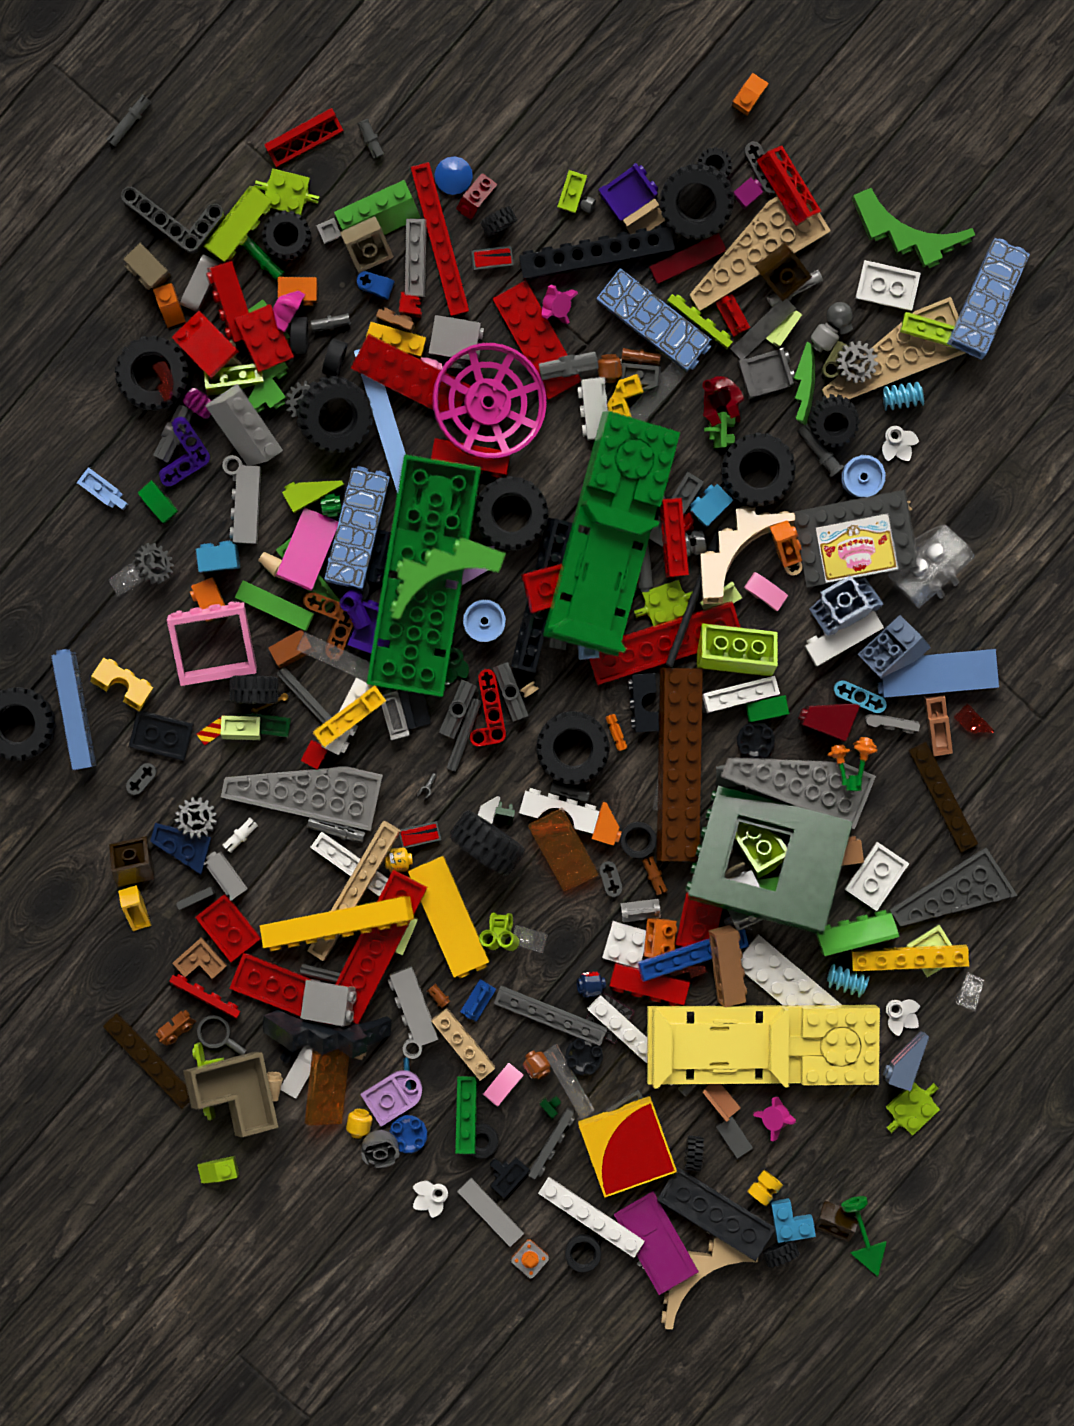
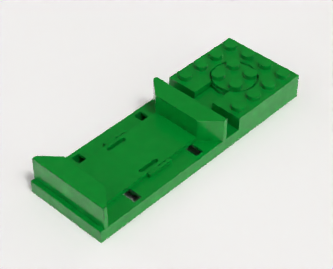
M612 411L602 412L543 636L613 656H618L619 652L625 653L626 648L622 643L651 529L658 526L660 522L654 520L657 507H661L680 432ZM579 525L589 527V535L577 532ZM633 541L641 543L639 550L632 548ZM561 592L573 595L571 602L560 600ZM616 608L623 610L621 617L614 615Z
M404 455L367 684L443 697L446 690L445 683L464 568L446 572L427 582L409 601L400 619L392 617L393 612L390 609L393 601H397L400 594L397 593L400 582L404 583L405 580L389 578L390 570L396 571L399 561L403 562L404 559L426 566L427 562H424L427 552H431L432 548L455 556L456 552H453L456 540L460 541L461 538L470 540L482 467ZM446 580L458 581L457 589L446 587ZM378 640H390V647L378 646ZM435 648L446 650V656H434Z

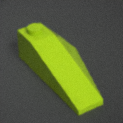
M739 822L734 841L752 872L759 879L773 871L784 861L787 847L781 838L770 830Z

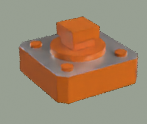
M528 1239L512 1256L511 1261L525 1275L533 1278L549 1260V1255L531 1239Z

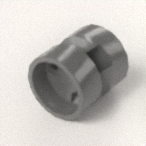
M703 530L692 531L691 535L685 533L687 557H690L693 553L695 556L704 554L706 552V544ZM690 542H695V546L691 547Z

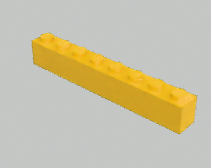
M400 897L260 925L263 948L277 951L281 950V946L288 945V948L300 946L299 942L306 941V944L317 943L319 938H324V941L336 939L335 935L342 934V937L353 936L355 931H360L362 934L372 932V928L378 927L379 930L388 929L390 924L397 923V926L408 925V921L414 920L410 897Z

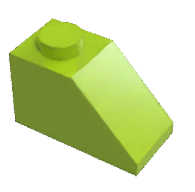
M235 1156L198 1164L201 1183L221 1182L239 1176Z

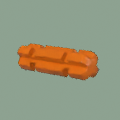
M615 714L608 715L606 720L610 725L609 729L612 737L617 743L615 745L618 751H622L627 748V744L623 740L624 736L619 723L617 724L616 722L618 720Z

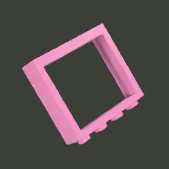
M233 601L225 606L215 604L207 609L197 607L190 609L189 612L182 613V611H177L168 615L167 623L180 686L225 679L232 676L255 674L257 672L244 602L234 603ZM239 614L248 662L184 672L175 625Z

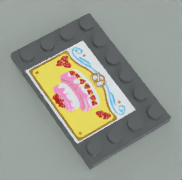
M906 490L793 512L798 540L802 548L800 553L807 587L838 582L848 576L854 579L919 566Z

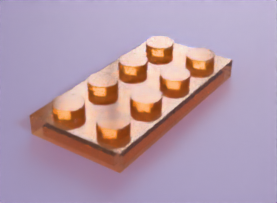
M563 808L528 825L564 892L598 876L596 867Z
M312 1049L305 1124L308 1126L342 1124L349 1056L339 1049L324 1055Z

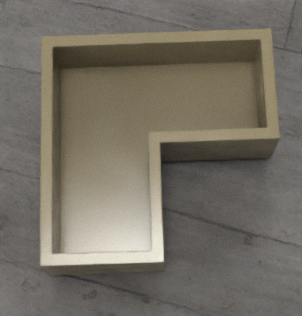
M251 1052L183 1070L191 1108L201 1109L228 1101L235 1136L245 1137L278 1128L262 1052Z

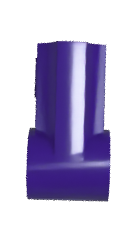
M351 588L341 598L340 606L344 611H347L355 629H361L369 625L371 620L363 606L362 593L358 589Z

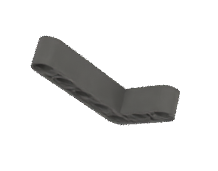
M126 187L121 193L122 200L126 205L190 254L197 253L225 217L224 210L220 205L210 204L191 229L188 230L137 189ZM130 192L136 194L133 201L126 200V196ZM144 204L151 205L148 213L141 211ZM213 209L220 210V215L217 218L210 216ZM159 216L166 217V222L162 225H158L156 222ZM202 224L208 225L206 233L199 232V227ZM174 228H181L179 236H172ZM194 239L197 242L196 246L192 249L188 248L187 242Z

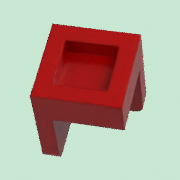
M311 740L301 761L318 770L329 750L321 747L320 743Z

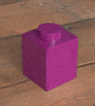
M750 177L733 192L734 198L745 210L762 195L763 191L761 189L763 186L757 179L753 180Z

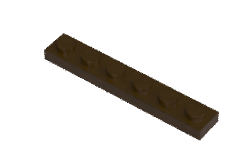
M925 741L909 749L908 751L959 851L963 852L977 845L978 842L927 742Z
M118 1012L103 1025L112 1037L181 1109L190 1102L186 1083Z

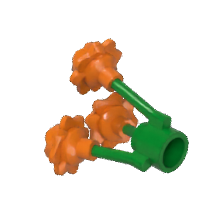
M860 737L858 741L853 743L854 748L860 752L858 775H849V779L846 778L843 763H845L844 757L850 752V749H846L843 744L831 747V752L828 753V756L835 758L840 766L842 785L846 786V791L862 790L865 761L868 760V755L877 752V746L868 737Z

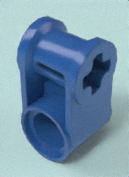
M367 271L361 272L358 275L357 286L359 289L379 298L389 300L395 283L394 280ZM368 277V281L371 283H367L366 286L362 285L361 279Z

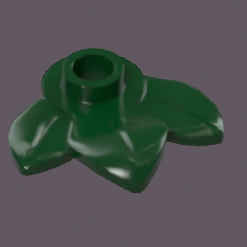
M456 647L451 648L450 655L456 653L458 658L455 661L449 659L446 685L454 682L457 676L467 678L469 673V666L463 660V653ZM445 652V654L438 655V656H440V657H445V656H446V652Z

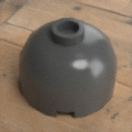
M376 1130L370 1132L364 1138L361 1146L363 1161L368 1165L369 1163L374 1164V1167L377 1168L393 1165L395 1159L400 1156L398 1140L388 1131Z

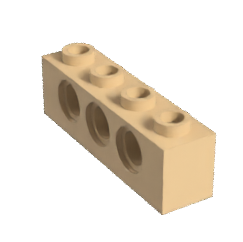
M447 1007L432 1019L431 1022L480 1081L495 1069V1065Z

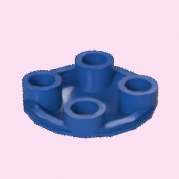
M455 156L442 160L436 167L434 174L438 188L451 195L467 191L473 178L472 169L468 162Z
M404 1115L391 1125L390 1133L398 1140L399 1152L414 1153L424 1146L427 1140V1129L419 1118L413 1115Z

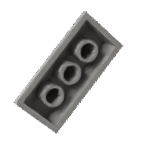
M238 384L205 405L247 466L267 462L283 451Z

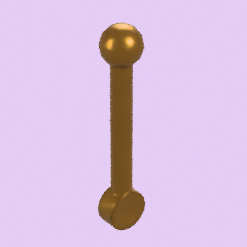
M283 693L278 698V702L288 700V695ZM273 704L252 707L251 712L257 714L259 710Z

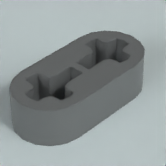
M151 763L140 766L126 783L127 791L133 795L140 794L157 775L156 767ZM144 767L152 768V776L147 775L144 779L141 777L145 773ZM140 779L141 782L138 785L140 789L131 790V782L135 783Z
M605 861L599 868L604 888L609 896L616 897L622 892V884L617 867L613 862ZM606 864L614 868L611 871V878L608 877L607 872L603 873ZM610 880H613L615 885H619L616 893L608 890L611 887Z

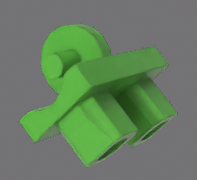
M720 412L717 414L721 423L713 427L710 423V427L704 428V432H709V439L714 440V448H724L735 442L734 434H727V427H734L735 417L731 419L727 412Z

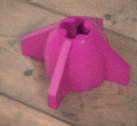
M550 285L543 299L542 317L548 319L550 316H555L562 323H570L567 314L571 308V299L578 292L575 290L560 292L557 291L556 286Z
M295 291L278 298L273 307L277 329L285 332L305 295L304 293Z
M779 1097L772 1098V1106L764 1111L754 1113V1117L762 1118L765 1127L771 1130L770 1141L777 1140L781 1129L787 1124L793 1125L796 1123V1119L790 1115Z

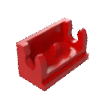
M401 292L400 316L404 314L409 317L421 318V309L416 307V304L421 305L420 298Z

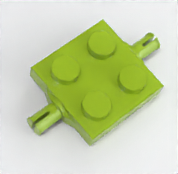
M272 168L271 176L267 183L255 181V184L262 186H254L257 189L264 190L265 195L272 200L270 203L272 209L286 210L287 212L293 211L295 214L302 215L303 207L307 201L316 204L319 202L320 196L309 194V177Z
M675 580L654 587L649 592H642L645 607L634 610L635 616L638 618L648 615L653 626L683 617L692 591L684 593L679 580Z
M914 1082L911 1091L904 1089L886 1106L895 1119L886 1128L892 1133L901 1126L906 1128L913 1136L940 1110L931 1097L939 1088L933 1083L925 1091Z

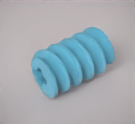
M918 382L914 383V387H912L911 383H907L906 389L903 384H900L898 389L895 385H892L891 391L887 386L883 389L885 410L887 405H890L891 409L894 410L895 404L901 409L903 403L909 408L910 402H913L916 407L919 400L922 406L924 405L923 389Z
M832 964L827 981L829 982V988L833 984H836V990L843 986L844 993L848 989H850L851 995L858 991V998H860L866 990L870 976H867L865 979L864 974L861 973L857 977L856 971L850 974V969L846 968L843 972L842 966L835 970V964Z

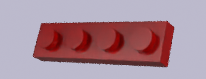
M180 974L177 977L172 975L169 984L237 1020L240 1011L237 1010V1005L232 1002H228V1004L222 1002V997L213 992L209 995L204 992V987L196 983L194 986L187 983L188 979Z

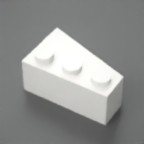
M605 377L581 380V387H578V396L583 398L580 414L581 417H585V425H582L583 437L587 436V441L595 440L602 412L608 411Z

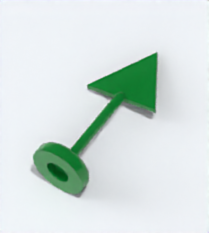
M857 1196L847 1199L841 1204L844 1212H855L866 1246L850 1253L878 1277L887 1241L870 1246L860 1214V1210L868 1205L867 1197Z

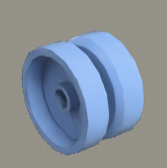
M860 455L851 459L841 472L843 489L850 496L858 499L875 495L882 489L885 482L883 465L876 458L869 455ZM865 473L866 480H862L860 478V475Z
M479 600L467 608L463 624L471 638L479 642H489L502 634L506 618L498 604L490 600ZM483 617H486L488 619V623L486 625H483L481 623V619Z

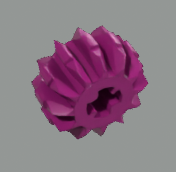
M192 388L183 399L184 404L202 418L208 419L211 413L205 405L211 402L212 399L197 388Z

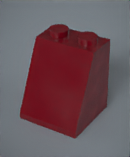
M860 705L806 706V709L802 708L798 719L801 720V725L846 741Z

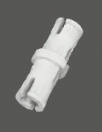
M250 817L222 844L225 848L232 844L228 848L230 853L242 841L245 842L247 840L246 837L258 827L255 822L248 827L253 822Z

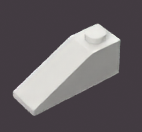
M308 1045L303 1047L285 1078L281 1090L297 1098L321 1054Z

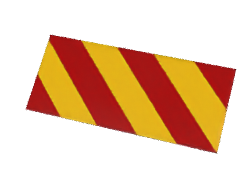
M221 717L197 733L204 746L221 734Z

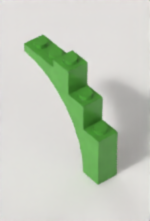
M872 188L855 194L852 197L869 240L874 238L875 241L881 240L888 233L896 254L902 252V255L913 251L912 247H914L923 267L928 266L932 268L939 265V260L943 258L941 251L944 254L954 250L953 246L959 243L961 246L972 242L971 238L975 236L973 228L950 234L926 233L913 229L888 213L878 201Z
M262 299L251 307L248 312L255 311L267 304ZM285 331V332H283V333H284V335H285V338H286L288 344H290V343H289V340H290L291 338H290V336L288 335V333ZM285 362L262 371L263 383L256 384L248 398L258 414L265 409L264 405L266 404L271 410L273 408L277 410L285 404L284 400L287 398L274 381L275 378L279 380L287 375L286 371L289 368Z
M461 538L460 541L456 540L453 552H456L455 556L432 548V551H428L424 560V562H427L426 566L408 559H404L403 562L399 561L396 572L399 573L398 578L405 581L404 583L400 582L397 593L400 595L398 600H394L391 606L392 617L400 619L415 593L435 577L463 568H483L499 572L506 553Z

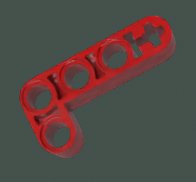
M485 669L479 674V685L487 727L476 729L471 733L470 741L475 746L500 743L506 737L496 676L492 670ZM485 672L493 676V679H490V685L494 684L495 688L483 690V686H487L486 681L482 680ZM488 691H493L496 694L495 701L488 702L485 699V694ZM491 710L499 712L500 717L498 720L492 721L489 719L488 714ZM494 729H500L503 732L501 739L496 740L492 737ZM477 732L484 735V740L481 743H476L473 740V735Z

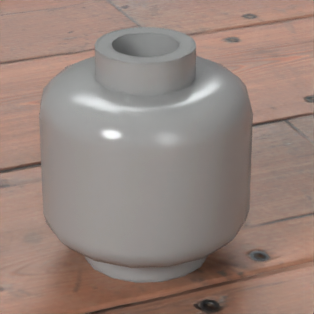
M827 322L819 324L811 335V340L814 343L812 346L819 352L823 350L831 351L839 340V335L837 334L839 331Z

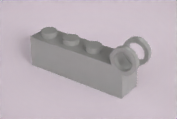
M230 455L223 460L222 464L224 471L232 475L233 481H236V489H232V500H235V508H231V519H234V527H230V539H233L234 543L258 544L261 467L243 466L241 459ZM233 459L237 460L239 463L238 469L233 472L227 469L228 462Z
M410 966L390 974L391 979L388 982L391 990H395L398 996L395 997L398 1008L402 1007L404 1015H402L404 1025L409 1026L411 1033H408L409 1039L404 1043L403 1053L407 1058L415 1059L420 1056L423 1045L438 1040L439 1036L434 1024L431 1022L432 1018L413 967ZM409 1043H416L419 1051L411 1054L407 1051L406 1046Z

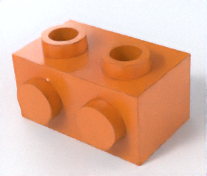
M788 520L771 526L770 530L776 551L784 568L801 562L800 550L802 548L799 540H796L798 534L795 527H791Z
M647 918L644 946L645 957L652 958L675 950L677 921Z

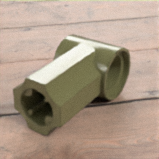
M836 342L825 364L822 366L821 374L825 379H834L840 372V370L836 369V367L840 366V363L835 361L841 358L837 353L839 351L844 352L842 347L846 344L843 342ZM832 365L835 367V374H827L826 366Z

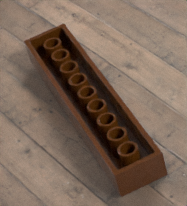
M660 668L657 860L698 861L699 858L695 855L697 847L700 845L703 669Z

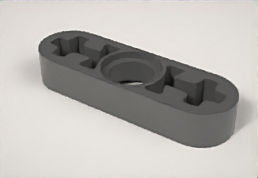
M750 142L746 145L744 154L756 178L763 186V191L767 194H774V190L766 188L768 184L767 179H761V177H765V174L757 171L758 163L757 161L755 163L752 161L756 159L754 154H749L748 152L752 146L758 149L756 152L758 158L765 153L758 142Z

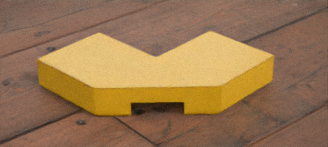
M638 374L618 381L616 389L607 403L609 411L632 417L626 399L644 393Z

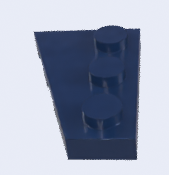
M155 823L150 842L171 854L185 865H188L199 874H202L212 837L201 835V839H198L197 835H194V838L190 839V834L183 836L184 830L179 831L178 828Z

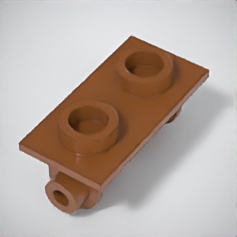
M181 1010L171 1019L175 1025L172 1026L170 1022H167L158 1029L156 1035L164 1045L173 1044L178 1039V1036L193 1027L196 1020L189 1017L190 1014L187 1010Z

